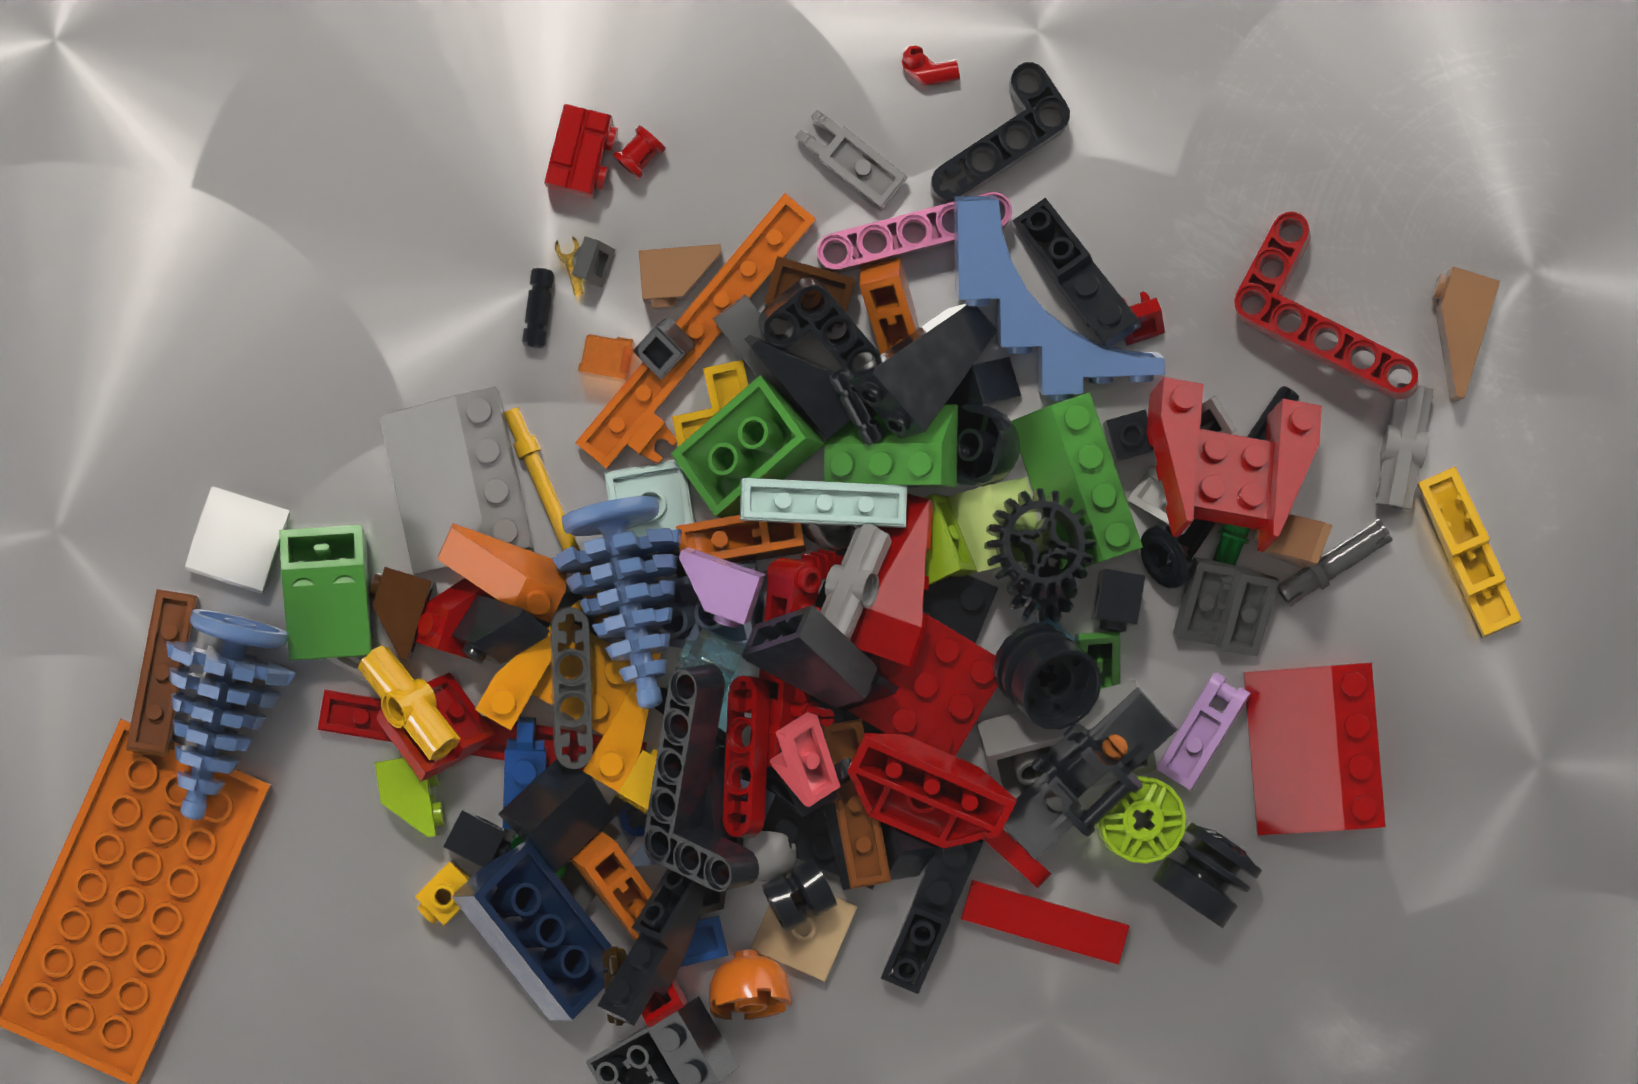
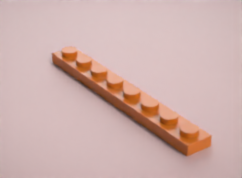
M784 193L676 322L696 344L691 352L662 380L642 362L575 443L603 467L608 469L628 446L626 443L652 412L655 413L721 335L722 331L713 318L744 294L751 299L773 273L777 256L785 258L815 223L816 218Z

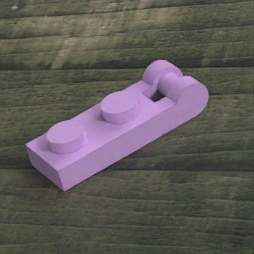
M1216 672L1208 681L1156 767L1157 771L1190 791L1194 789L1251 695L1250 692L1242 687H1239L1237 690L1225 683L1226 678ZM1216 697L1228 703L1223 714L1210 707Z

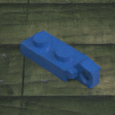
M520 716L517 722V738L507 739L504 763L503 808L547 768L548 748L545 747V740H536V717ZM503 820L502 829H512Z

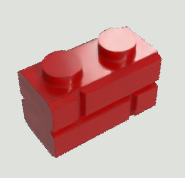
M564 104L544 181L546 187L592 199L596 189L603 191L608 174V167L602 166L605 151L613 152L618 134V128L612 126L613 118L611 115Z

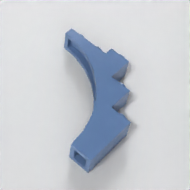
M995 195L954 197L955 294L959 300H965L968 306L990 305V299H996L997 343L1001 348L1007 347V353H1031L1032 347L1038 346V389L1042 395H1048V399L1051 401H1064L1073 398V394H1083V377H1089V383L1106 384L1112 383L1114 376H1129V381L1152 382L1154 381V375H1165V358L1160 353L1127 351L1116 347L1107 349L1104 344L1095 342L1069 329L1048 313L1027 290L1012 263L1002 232L999 199Z

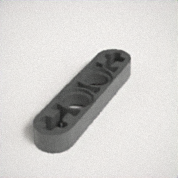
M567 606L556 611L550 623L554 753L558 761L566 768L578 769L588 764L593 752L590 637L588 618L577 608ZM567 614H572L575 621L581 622V628L573 631V643L582 642V650L566 648L558 651L559 642L567 644L566 632L558 629L559 622H564ZM569 655L579 657L583 665L580 675L572 679L563 677L559 670L561 660ZM568 697H578L584 706L582 715L575 720L565 719L560 711L562 702ZM561 725L571 728L585 725L584 733L576 731V741L580 746H584L585 750L577 754V760L570 761L569 755L562 753V747H567L570 744V733L568 731L560 733Z

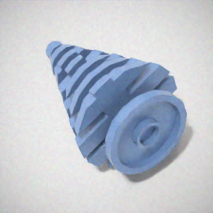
M634 496L603 501L576 509L562 516L563 529L567 534L573 536L602 534L603 537L584 542L585 550L578 551L571 546L558 553L557 557L552 558L560 572L575 573L566 579V583L573 594L594 595L596 590H605L597 593L598 598L588 600L585 597L579 602V605L586 616L598 617V615L606 613L612 616L603 619L604 622L592 625L599 638L625 637V640L611 644L605 650L611 660H630L631 666L620 669L619 673L625 683L636 682L637 702L639 707L643 709L655 708L662 703L661 690L657 686L656 678L665 675L667 660L653 661L652 655L666 651L670 640V634L648 635L647 632L663 628V625L671 623L673 611L671 607L659 610L649 607L659 605V601L673 599L676 582L659 580L658 584L650 586L648 584L656 582L655 577L664 575L667 578L676 573L679 556L667 553L679 548L682 537V530H671L670 528L646 529L647 536L638 537L633 531L627 532V529L647 523L657 517L660 506L658 498L653 496ZM659 551V552L661 553V554L652 555V556H653V559H652V557H651V553H652V552ZM581 572H591V574L582 575Z
M194 609L191 611L189 620L192 627L205 634L222 639L221 648L208 645L207 650L196 648V643L175 641V643L167 641L166 646L167 656L172 660L191 667L192 663L204 666L201 674L189 671L190 668L187 667L168 668L169 681L173 685L184 690L185 687L198 690V695L195 698L183 695L184 693L171 694V705L177 712L192 714V718L204 721L190 720L186 722L177 719L173 720L175 735L185 737V740L198 744L197 747L176 745L175 755L180 763L192 766L191 772H177L178 785L187 789L186 798L183 799L180 812L188 819L200 820L204 818L206 813L208 794L218 795L226 784L224 781L214 778V773H232L240 762L238 759L232 758V756L220 753V749L235 751L236 749L245 752L254 740L252 737L238 734V731L226 728V726L239 729L241 726L252 728L253 730L261 729L268 717L257 710L256 712L244 710L242 705L246 706L247 702L258 704L259 708H272L276 706L282 696L278 691L263 685L262 688L250 686V682L252 683L253 678L264 680L265 685L288 686L296 672L290 671L288 668L269 660L267 664L256 662V656L245 654L248 645L270 649L284 647L289 633L285 630L236 615Z

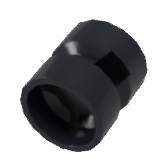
M813 858L793 868L790 878L780 875L761 886L771 909L785 932L807 922V914L812 913L818 916L837 906L834 894ZM796 890L802 898V901L794 903L790 897Z

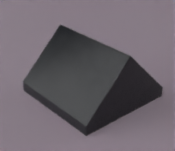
M558 759L547 767L498 814L524 841L532 843L556 873L615 818V814L592 776L579 769L566 768Z

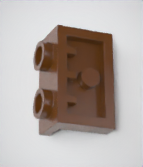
M777 256L763 304L764 307H767L797 281L803 278H814L826 287L845 312H847L856 278ZM815 290L806 292L802 296L801 306L807 309L817 306L821 299V293ZM777 317L778 319L789 321L788 318ZM844 322L832 323L828 327L827 332L832 333L833 327L841 329Z

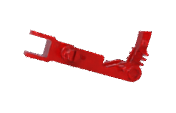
M818 549V552L811 551L809 554H801L802 559L781 557L771 562L767 568L768 583L764 621L811 605L814 606L819 595L822 579L827 578L832 566L835 564L841 565L845 555H836V552ZM814 606L817 610L821 611L820 607ZM760 669L759 678H762L767 683L770 692L767 767H772L770 759L782 752L776 731L807 712L817 715L820 725L828 727L834 721V719L828 718V716H834V712L831 709L821 708L820 704L812 701L810 695ZM752 691L746 693V699L751 698ZM751 729V733H750V743H751L752 737H753L752 729Z

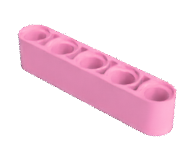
M997 192L977 195H995L999 199V205L1004 211V218L1001 220L1003 230L1008 225L1012 214V205L1009 199ZM954 202L826 235L818 244L817 261L822 269L839 274L859 269L866 265L955 244L954 233L948 232L942 225L943 217L949 213H954ZM910 223H917L924 228L926 236L919 243H910L902 234L903 228ZM871 233L880 234L886 241V247L880 253H870L863 246L864 238ZM837 243L845 248L847 256L843 262L832 264L825 259L823 252L830 244Z

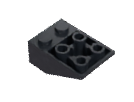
M699 996L688 1001L683 1008L650 1028L647 1025L586 1061L598 1084H718L740 1067Z

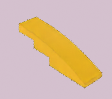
M1456 466L1418 482L1417 485L1436 533L1482 637H1488L1520 623L1522 618L1506 587V578L1491 549L1488 533Z

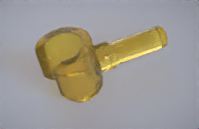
M572 237L575 246L574 251L570 254H563L557 240L555 251L559 260L566 265L574 296L584 294L581 279L572 275L574 269L573 259L577 249L580 247L576 238Z

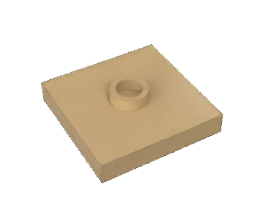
M797 890L790 895L794 903L802 901ZM834 896L837 906L818 916L809 913L807 914V922L785 932L769 905L750 949L756 950L762 955L825 982L858 906Z

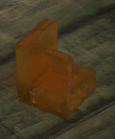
M592 334L587 335L582 362L578 366L579 374L626 382L629 379L635 347L634 340L623 337L613 339Z

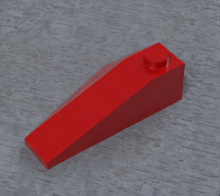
M907 493L906 527H877L881 531L888 533L892 542L878 573L879 588L876 600L870 608H863L850 641L863 652L913 668L926 630L927 615L923 613L924 591H928L929 577L925 576L926 553L931 550L934 501Z

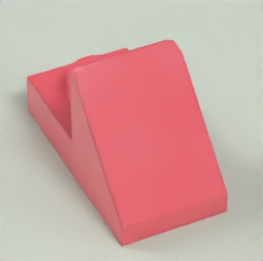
M807 712L776 731L782 752L770 759V763L803 805L810 807L841 787L817 715Z

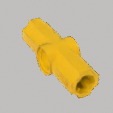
M383 645L371 650L366 657L361 659L357 668L381 697V707L387 721L396 728L404 727L429 760L436 762L446 757L451 750L457 747L460 737L437 710L434 691L425 680L421 678L414 680L389 647H384Z

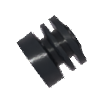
M1032 623L1014 631L998 649L993 665L995 684L1002 694L1033 723L1044 729L1061 730L1078 723L1089 714L1099 697L1102 684L1100 669L1092 657L1075 645L1060 629L1048 623Z
M1190 822L1185 831L1199 840L1197 846L1193 848L1181 840L1178 848L1188 857L1186 862L1182 864L1166 857L1151 880L1221 928H1224L1238 907L1225 893L1229 886H1232L1240 891L1248 892L1251 887L1237 878L1236 875L1240 870H1243L1257 879L1262 870L1253 863L1246 854L1247 852L1215 830Z

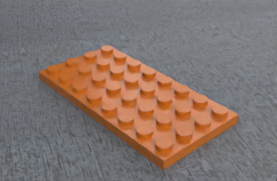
M120 719L0 986V1027L128 1084H139L272 784L236 768L229 774L215 772L214 778L220 779L226 784L218 795L208 794L206 800L208 805L203 819H188L180 812L183 799L186 798L187 789L178 785L177 772H191L192 766L180 763L175 755V746L183 745L171 740L168 757L127 751L126 746L131 722Z

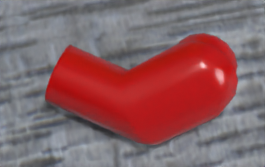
M909 46L904 50L902 66L905 72L920 84L929 86L960 80L957 60L935 64L923 54V49L919 46Z

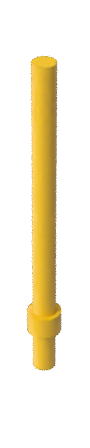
M519 407L506 411L504 416L516 441L513 444L519 460H524L562 550L564 551L573 546L576 550L581 551L575 537L567 534L563 529L562 516L565 513L539 456V452L542 450L536 436L530 435ZM581 572V574L587 575L590 574V572ZM598 590L594 591V595L582 596L583 599L586 597L588 600L598 598L597 593L599 592ZM608 613L601 614L598 617H592L594 624L604 622L603 619L608 618L609 615Z

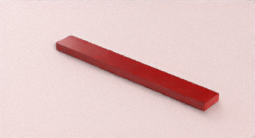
M324 690L317 730L392 742L376 720L379 711L382 709L380 698ZM482 715L495 733V736L471 755L505 761L507 739L517 738V722L514 728L509 730L487 716ZM536 724V740H545V747L548 748L547 767H549L557 759L554 753L553 727ZM560 728V733L566 731L570 733V744L567 747H562V753L568 754L570 761L577 760V754L584 752L585 747L577 743L576 731ZM592 733V755L604 735ZM642 742L640 754L643 750L646 751L647 742ZM586 765L578 769L583 771Z

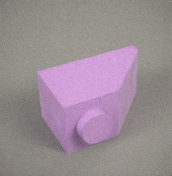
M689 547L681 550L679 560L704 610L715 614L713 620L732 628H737L738 623L746 624L751 621L766 574Z

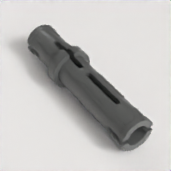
M1377 519L1358 534H1355L1324 556H1321L1317 565L1303 568L1290 578L1278 583L1277 590L1280 596L1291 607L1318 588L1321 590L1325 589L1330 585L1329 581L1365 559L1374 551L1392 542L1393 539L1389 535L1388 529L1381 520Z

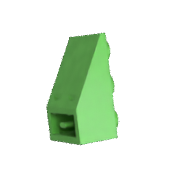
M347 525L279 530L286 631L289 633L287 640L289 661L367 656L372 650L367 536L363 526Z

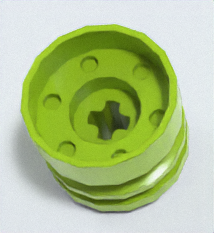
M1135 775L1141 782L1142 789L1137 793L1131 792L1096 824L1100 839L1110 851L1130 862L1147 864L1162 860L1177 848L1185 834L1187 817L1183 802L1172 787L1156 778ZM1117 780V781L1114 782L1112 785H1110L1108 788H1106L1105 791L1103 792L1102 796H1103L1110 788H1112L1119 780ZM1136 810L1142 813L1147 810L1151 812L1148 820L1152 824L1148 829L1140 826L1135 830L1133 827L1136 819L1132 815Z

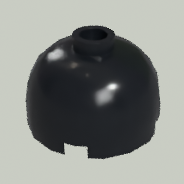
M966 404L959 407L962 409L958 411L957 483L968 486H986L1003 480L1015 467L1019 457L1020 439L1017 429L1006 414L990 406Z

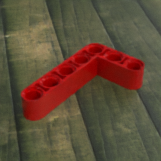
M1291 211L1279 215L1269 230L1235 295L1234 304L1240 321L1391 398L1401 400L1412 396L1419 384L1418 369L1414 362L1282 296L1310 244L1311 235L1309 224L1300 213ZM1289 225H1296L1303 230V234L1299 240L1287 242L1280 236L1282 230ZM1275 260L1283 264V272L1276 278H1268L1261 272L1262 267L1269 261ZM1257 296L1265 301L1264 308L1259 313L1249 314L1242 309L1243 303L1249 297ZM1293 314L1301 319L1300 327L1294 332H1284L1278 326L1282 317ZM1329 332L1338 338L1337 345L1328 351L1320 350L1315 345L1316 338L1322 333ZM1359 351H1368L1373 354L1375 360L1369 368L1359 369L1352 364V357ZM1396 369H1404L1411 374L1412 379L1407 386L1398 388L1390 384L1388 381L1389 375Z

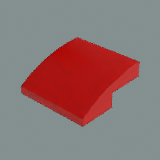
M450 672L427 682L434 691L437 710L460 737L457 747L451 750L446 757L436 762L429 760L404 727L396 728L387 721L382 709L376 717L378 723L420 781L426 780L453 766L483 747L495 736L493 730L482 715L475 710L476 707Z

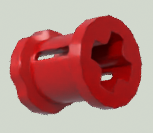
M639 125L635 129L636 135L621 152L616 151L612 155L625 170L638 180L643 176L642 170L657 153L662 154L666 150L665 146L655 136Z

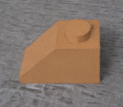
M721 245L639 250L643 302L652 303V309L675 308L676 301L685 300L722 257Z

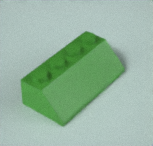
M1090 392L1011 420L1018 432L1020 454L1033 492L1038 488H1042L1047 501L1052 491H1058L1060 494L1058 504L1060 505L1067 498H1072L1074 504L1070 511L1074 514L1078 510L1084 509L1086 512L1085 516L1079 519L1081 526L1090 523L1093 525V530L1084 534L1085 539L1096 540V546L1085 549L1084 552L1091 554L1095 559L1092 564H1081L1084 568L1143 548ZM1056 520L1055 531L1060 540L1069 543L1070 547L1066 530ZM1059 558L1057 559V561L1062 560L1063 567L1061 568L1062 570L1065 567L1068 560Z

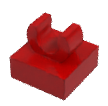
M1144 291L1140 292L1141 303L1129 306L1138 317L1141 327L1124 338L1127 346L1165 333L1162 309L1157 297L1150 299L1149 295Z

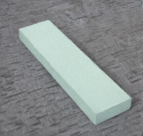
M756 478L741 479L740 521L863 526V524H868L876 527H906L907 486Z

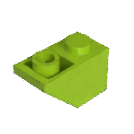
M404 758L374 762L381 804L426 837L440 835L439 827L445 826V817L442 802H435L432 787L439 785L438 774L420 781Z

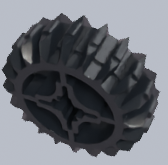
M1042 488L1034 490L1032 499L1027 491L1018 493V503L1012 498L1004 501L1007 513L1002 510H996L993 513L994 519L1000 525L990 524L986 528L987 533L997 537L996 540L984 543L985 549L996 550L997 555L987 559L988 565L1000 563L1002 570L995 574V578L1000 580L1008 575L1011 580L1008 582L1006 589L1010 592L1015 590L1019 584H1022L1021 597L1025 599L1031 596L1034 588L1039 601L1047 599L1048 589L1054 598L1063 595L1062 585L1069 591L1074 590L1077 587L1074 577L1084 579L1088 575V572L1081 564H1092L1095 559L1091 554L1084 552L1085 549L1096 546V540L1085 539L1084 534L1093 530V525L1090 523L1081 526L1079 519L1085 516V510L1080 509L1073 514L1070 509L1074 504V500L1069 497L1061 505L1058 504L1060 494L1055 490L1049 494L1047 501ZM1030 512L1042 513L1041 520L1036 523L1033 531L1013 529L1014 524L1023 514ZM1056 520L1066 530L1070 547L1069 543L1060 540L1055 531ZM1040 536L1043 537L1042 544L1048 546V549L1041 553L1038 552V545L1033 543V540ZM1010 542H1012V546L1021 549L1024 553V568L1026 571L1014 559ZM1047 558L1056 560L1063 558L1068 560L1065 567L1056 576L1038 577L1039 571L1044 567Z

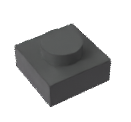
M585 236L582 245L574 255L572 275L588 284L603 287L615 249L597 239Z

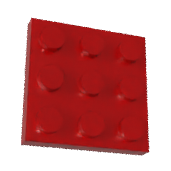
M926 614V630L913 668L872 655L870 658L878 667L876 673L899 687L895 695L849 709L848 711L886 734H905L956 756L997 688L993 674L995 655Z

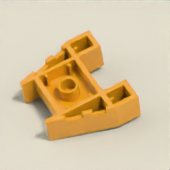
M578 600L572 607L581 611L582 609L579 605L581 600ZM567 614L566 620L558 624V629L564 630L567 634V644L559 642L558 651L566 648L582 650V642L573 643V631L581 627L574 623L575 620L572 614ZM550 632L546 638L516 655L495 674L475 708L476 711L512 730L532 695L552 705ZM589 632L592 729L604 736L583 772L619 792L640 756L649 709L640 708L638 705L636 682L625 683L619 673L620 669L631 666L630 660H611L605 650L611 644ZM661 652L652 655L653 661L660 659ZM574 655L564 657L559 664L561 675L568 679L579 676L583 667L580 658ZM573 696L566 698L560 708V711L574 719L579 718L584 710L581 699Z

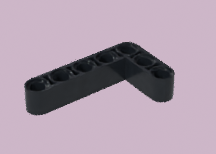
M703 664L674 671L669 680L643 836V846L647 856L652 861L707 888L722 892L753 884L759 875V863L755 854L749 849L701 827L725 690V680L721 670L714 664Z

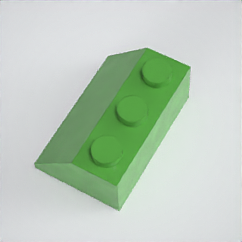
M760 375L676 448L671 455L714 516L724 518L740 515L742 478L784 480L826 443L805 414L766 377Z
M944 405L925 432L901 439L886 427L884 420L871 407L875 414L873 419L880 423L884 431L882 439L871 445L865 444L857 431L859 427H856L852 420L830 438L826 439L824 482L905 485L907 487H957L958 405Z

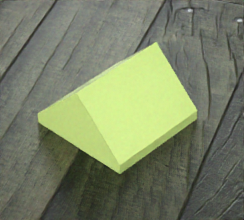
M1027 477L989 484L948 496L977 569L968 575L1001 567L1000 563L991 566L987 563V559L997 555L996 550L985 549L984 543L996 540L997 537L987 533L986 528L990 524L1000 525L994 519L993 513L996 510H1002L1007 513L1004 507V501L1012 498L1018 503V493L1022 491H1027L1032 499ZM1036 512L1020 516L1013 529L1033 531L1038 522ZM1042 536L1033 540V543L1038 545V552H1043L1045 547L1042 544ZM1010 542L1011 551L1016 562H1024V553L1021 549L1012 546V542Z

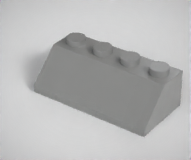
M1133 680L1100 689L1098 700L1089 714L1076 724L1080 723L1090 731L1137 688L1136 681ZM1021 711L977 722L990 777L1017 798L1044 773L1042 770H1034L1031 762L1040 754H1047L1064 738L1063 733L1069 727L1061 730L1044 729L1033 723ZM1154 752L1132 771L1134 775L1156 770L1157 765ZM1107 771L1091 787L1119 779L1111 771ZM1051 790L1047 794V799L1057 795Z

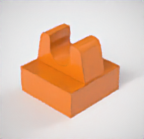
M652 412L626 444L638 455H642L655 463H661L663 458L655 452V444L659 440H666L674 447L677 444V439L666 423Z

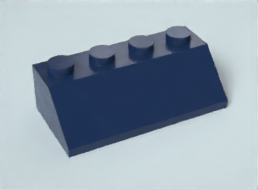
M530 841L521 843L480 868L452 896V899L549 1020L573 1021L605 988L603 971L607 970V968H603L602 952L612 945Z

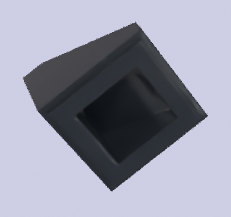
M666 317L655 325L635 347L633 352L662 380L691 352L696 344L672 319Z

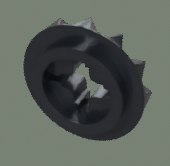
M1155 525L1143 533L1141 537L1143 548L1140 549L1141 558L1146 570L1157 583L1166 588L1173 589L1182 586L1185 581L1192 577L1190 567L1194 561L1188 556L1187 550L1189 546L1183 545L1181 535L1179 537L1172 536L1169 525L1161 527Z

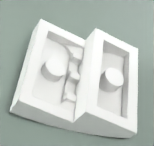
M212 486L192 540L185 570L263 594L276 561V552L280 544L279 530H285L290 518V510Z

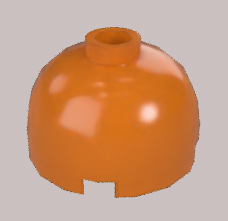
M747 949L735 952L733 959L722 963L715 970L709 985L710 1013L714 1017L724 1020H732L731 1012L745 1013L744 1020L770 1017L786 1011V1004L792 1005L788 976L777 962L765 956H758V951Z

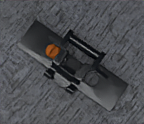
M1137 687L1090 731L1080 723L1071 725L1063 733L1064 738L1047 754H1040L1031 762L1034 770H1042L1044 773L1016 798L1017 802L1005 824V828L1035 860L1073 825L1083 835L1090 836L1095 831L1094 826L1131 792L1137 793L1142 789L1141 782L1132 771L1178 729L1149 697ZM1107 771H1111L1119 781L1086 810L1078 801V798ZM1052 790L1061 798L1064 806L1063 811L1053 810L1048 805L1047 794L1049 791Z

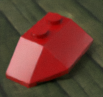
M865 733L847 768L851 781H853L869 817L941 848L968 844L984 838L999 837L1017 802L1013 795L979 766L905 734Z

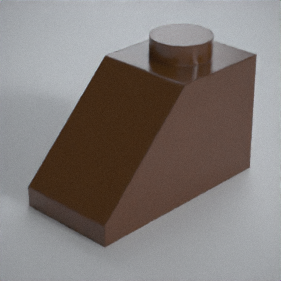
M384 567L382 574H375L371 584L369 596L375 598L372 606L399 657L412 660L417 643L414 641L418 632V622L424 613L427 602L430 601L435 582Z

